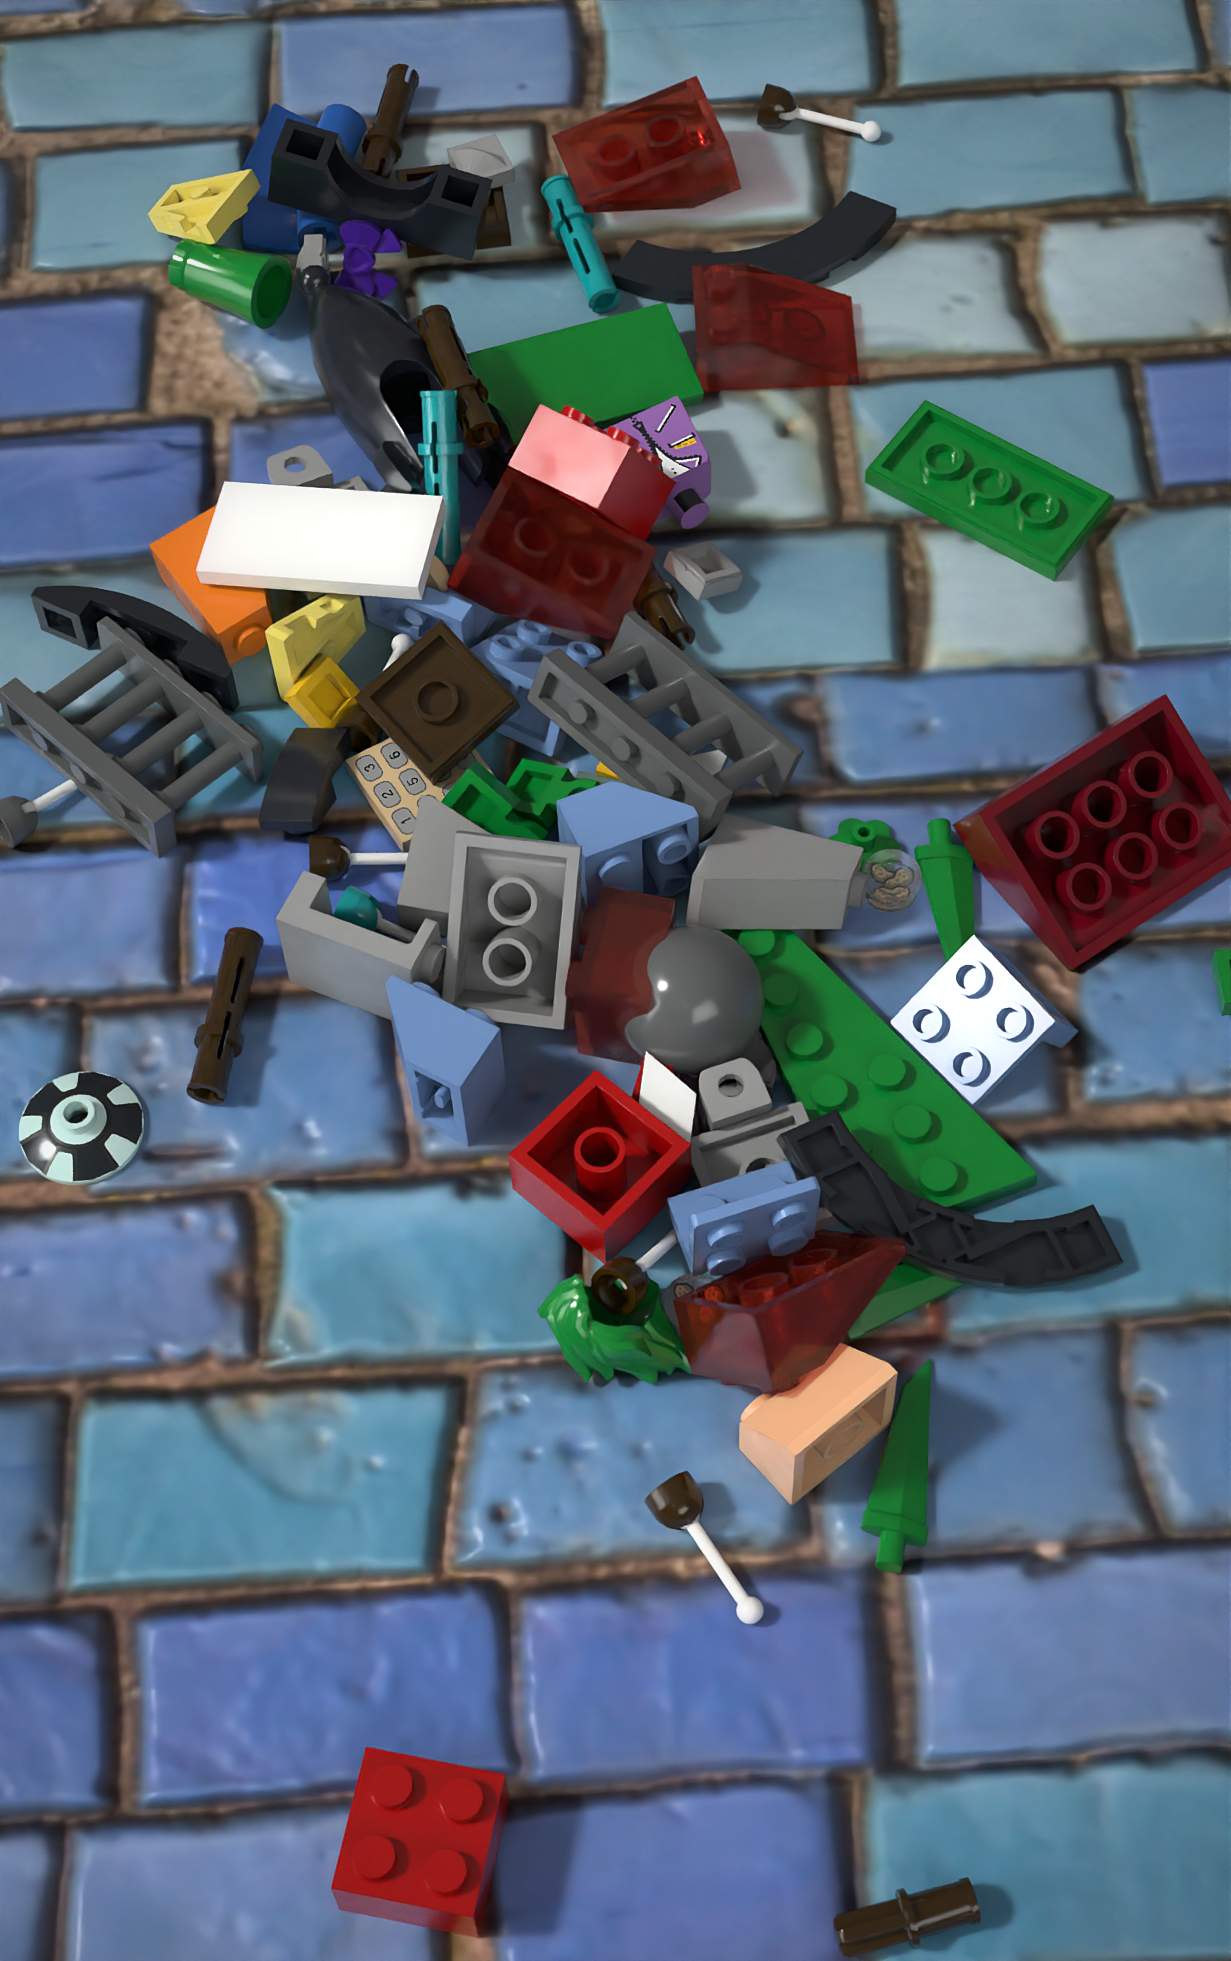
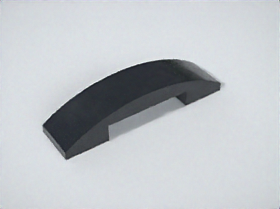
M44 586L37 587L31 594L41 630L89 650L99 637L97 622L108 616L122 629L130 628L137 633L145 647L161 660L167 659L175 666H178L184 680L200 693L202 691L208 692L217 700L221 707L235 712L240 702L233 671L224 656L201 632L173 613L134 596L93 587Z

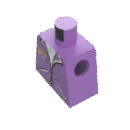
M672 397L613 425L612 427L637 439L640 442L639 447L661 458L663 462L659 469L676 482L655 522L673 514L685 529L696 527L702 523L709 513V506L704 499L711 493V461L679 397Z

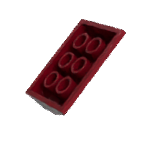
M1166 694L1133 709L952 824L982 875L1068 971L1075 969L1231 866V801Z

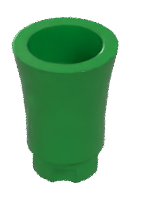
M186 238L175 247L173 258L168 266L170 284L177 286L179 290L187 292L194 299L213 304L234 313L261 329H267L275 324L284 312L290 297L292 271L288 260L282 255L253 253L217 243L209 245Z

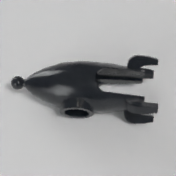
M309 265L302 270L299 284L306 294L313 296L309 312V338L313 365L331 407L350 436L374 464L377 472L387 483L380 492L420 495L419 493L422 490L420 482L424 477V467L405 435L423 433L422 397H420V391H443L444 388L427 350L424 338L416 325L417 317L406 320L390 306L362 291L348 286L330 284V275L323 266ZM488 402L491 414L500 429L499 437L495 438L491 435L488 428L490 436L504 454L512 458L520 443L518 434L507 415ZM457 420V442H463L464 454H458V467L476 487H479L484 479L506 506L514 507L523 492L507 462L502 457H498V454L488 448L474 449L467 446Z

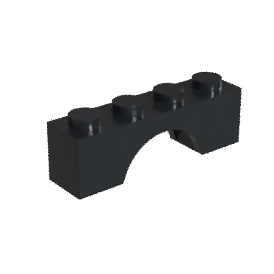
M287 118L271 157L268 201L341 223L354 219L369 221L379 226L382 232L387 228H392L401 241L472 261L485 224L493 180L442 164L433 174L418 181L399 182L385 179L361 167L348 154L338 133Z

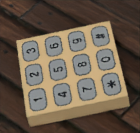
M390 738L345 760L347 772L402 853L409 852L421 795L434 797L441 802L465 771L476 761L493 774L477 750L474 749L433 786Z

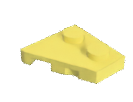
M252 169L171 185L150 210L148 216L157 232L192 239L209 245L215 244L233 221L242 217L248 211L247 204L259 191L261 185Z
M328 593L272 624L265 631L281 700L285 701L283 697L317 658L329 655L338 664L366 632L359 595Z

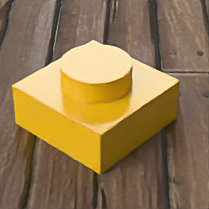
M328 655L317 658L283 699L309 728H334L342 712L348 706L357 703L354 697L360 690Z

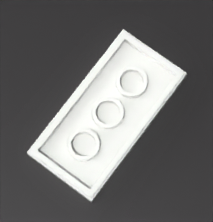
M224 481L196 573L200 583L422 600L446 512L443 496Z

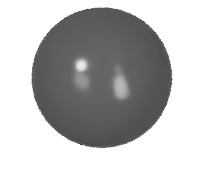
M683 925L668 928L650 936L631 953L617 981L615 1007L617 1019L625 1038L642 1058L647 1051L661 1064L672 1066L675 1073L694 1075L700 1074L705 1069L735 1060L749 1047L763 1019L765 993L762 978L754 960L736 940L721 931L709 927Z

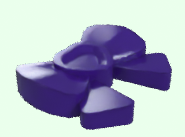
M356 219L345 221L339 228L346 245L343 269L334 280V285L348 286L368 295L373 294L375 291L380 298L385 297L398 285L399 279L372 268L376 263L374 253H399L403 249V244L392 228H387L382 232L379 226L369 221Z

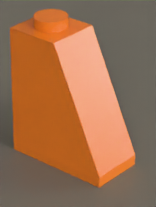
M215 505L149 544L162 580L209 641L224 656L229 666L246 656L258 653L267 644L265 631L275 623L270 588L200 583L196 568L217 506Z

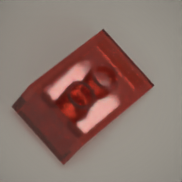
M697 75L552 135L584 213L690 209L741 189L729 143Z
M747 263L692 265V320L695 370L703 391L859 385L851 296Z
M507 467L446 585L448 588L498 614L613 640L658 549Z
M821 1229L815 1231V1238L809 1239L803 1248L794 1253L784 1256H773L769 1253L734 1272L721 1276L672 1300L691 1373L720 1379L723 1385L743 1384L758 1387L765 1394H777L795 1388L800 1384L801 1376L825 1364L906 1254L904 1240Z

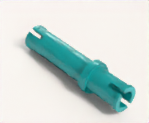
M565 174L554 175L548 178L541 187V193L546 199L553 216L551 228L557 240L565 245L573 269L586 296L589 309L591 308L595 313L608 312L619 304L621 294L616 288L604 255L592 231L594 227L593 217L589 209L581 205L573 180Z
M457 390L420 391V397H422L423 443H418V455H424L425 495L443 496L446 506L434 555L444 565L463 563V557H461L458 454H464L463 442H457Z

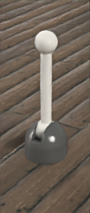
M106 753L110 758L114 757L113 754ZM69 779L32 802L15 795L0 799V839L9 848H13L28 839L35 832L38 825L37 812L76 790L77 786Z

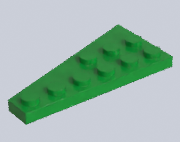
M791 929L720 930L743 946L754 960L760 972L764 986L765 1007L758 1031L762 1034V1039L766 1042L772 1053L773 1060L776 1063V1070L792 1104L801 1101L810 1121L837 1109L851 1134L869 1156L889 1173L887 1176L920 1199L924 1197L959 1212L968 1211L1036 1186L1038 1173ZM854 1234L861 1249L871 1246Z

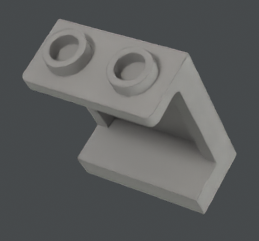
M303 870L275 919L290 983L391 1020L385 983L391 975L410 984L413 982L424 983L437 991L442 997L446 948L442 947L438 922L426 918L414 940L409 944H405L333 917L326 878Z

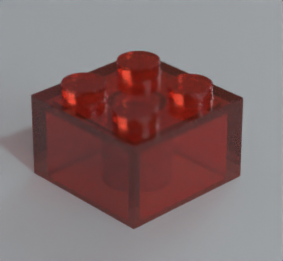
M602 886L596 909H585L579 937L580 945H586L581 962L571 961L565 985V997L572 998L567 1026L570 1029H576L578 1054L641 1065L643 1058L628 1043L625 1037V1027L630 1020L649 1012L653 986L648 977V960L654 948L665 940L669 929L676 926L675 899Z

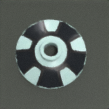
M99 1072L71 1073L47 1083L30 1099L20 1120V1145L29 1164L45 1178L66 1185L92 1184L111 1177L131 1161L142 1142L144 1115L134 1092L117 1078ZM88 1113L82 1122H68L71 1117L77 1114Z

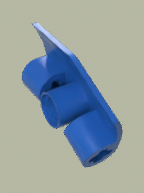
M275 103L272 105L241 170L252 169L261 185L259 191L247 204L248 211L242 216L244 245L247 248L259 251L299 255L304 245V235L323 234V238H326L328 253L340 248L344 242L339 229L343 223L268 201L271 157L287 118L338 133L344 148L353 159L367 131V124L359 112L343 104L327 106L319 122L315 123Z

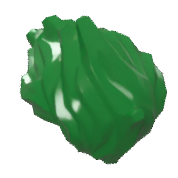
M574 1274L572 1277L559 1282L537 1311L541 1318L546 1319L560 1344L567 1362L586 1383L592 1377L594 1370L600 1372L606 1381L614 1376V1369L631 1373L648 1384L659 1380L658 1371L671 1375L675 1368H680L692 1374L697 1368L694 1363L697 1350L695 1347L682 1341L664 1310L661 1301L663 1295L658 1283L649 1278L650 1287L644 1300L630 1313L616 1315L605 1310L597 1302L592 1293L591 1286H584V1279L581 1274ZM616 1281L615 1284L624 1292L625 1289Z

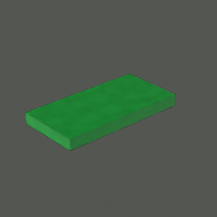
M666 302L467 353L477 379L479 377L483 379L489 392L487 402L495 405L507 415L520 441L540 404L561 413L564 405L570 406L595 421L594 426L603 430L672 397L678 396L684 407L700 404L704 396V391ZM494 441L493 444L498 457L506 456Z
M924 400L865 470V483L1052 581L1057 579L1110 512L1114 500V495L927 400Z

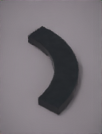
M849 191L834 209L812 226L778 242L740 251L718 253L681 251L656 246L637 239L612 273V278L616 288L619 290L664 302L677 303L678 298L711 299V305H727L771 299L824 281L830 277V271L849 260L857 261L884 237L896 222L897 208Z
M837 1109L781 1133L776 1139L787 1160H789L791 1167L801 1180L816 1177L821 1189L819 1202L840 1223L863 1241L889 1257L924 1273L958 1283L982 1287L1027 1289L1057 1286L1090 1278L1118 1267L1124 1262L1094 1204L1071 1213L1050 1218L993 1222L975 1219L973 1215L949 1209L924 1197L920 1199L900 1187L887 1176L889 1173L869 1156L851 1134Z

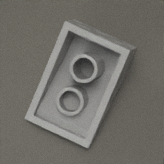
M461 830L456 832L442 993L444 1001L464 1011L467 1009L478 1010L495 1022L564 1030L575 1007L580 953L582 845Z

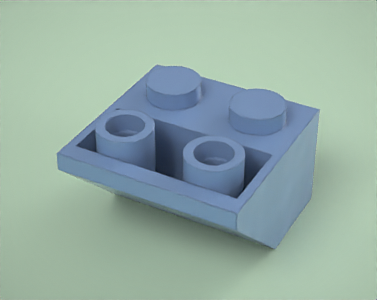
M614 780L556 801L559 842L582 845L581 908L588 922L605 916L617 917L623 915L637 904L659 896L669 897L677 895L691 885L692 875L699 863V816L694 806Z
M391 975L385 983L396 1047L415 1120L469 1147L507 1091L501 1030L484 1013L475 1009L464 1011L444 1001L437 991L424 983L413 982L410 984Z

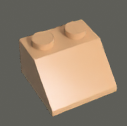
M841 1342L824 1356L820 1352H815L796 1367L791 1375L792 1381L773 1396L770 1392L763 1393L747 1406L740 1418L742 1422L739 1424V1449L792 1506L891 1425L898 1372L888 1362Z

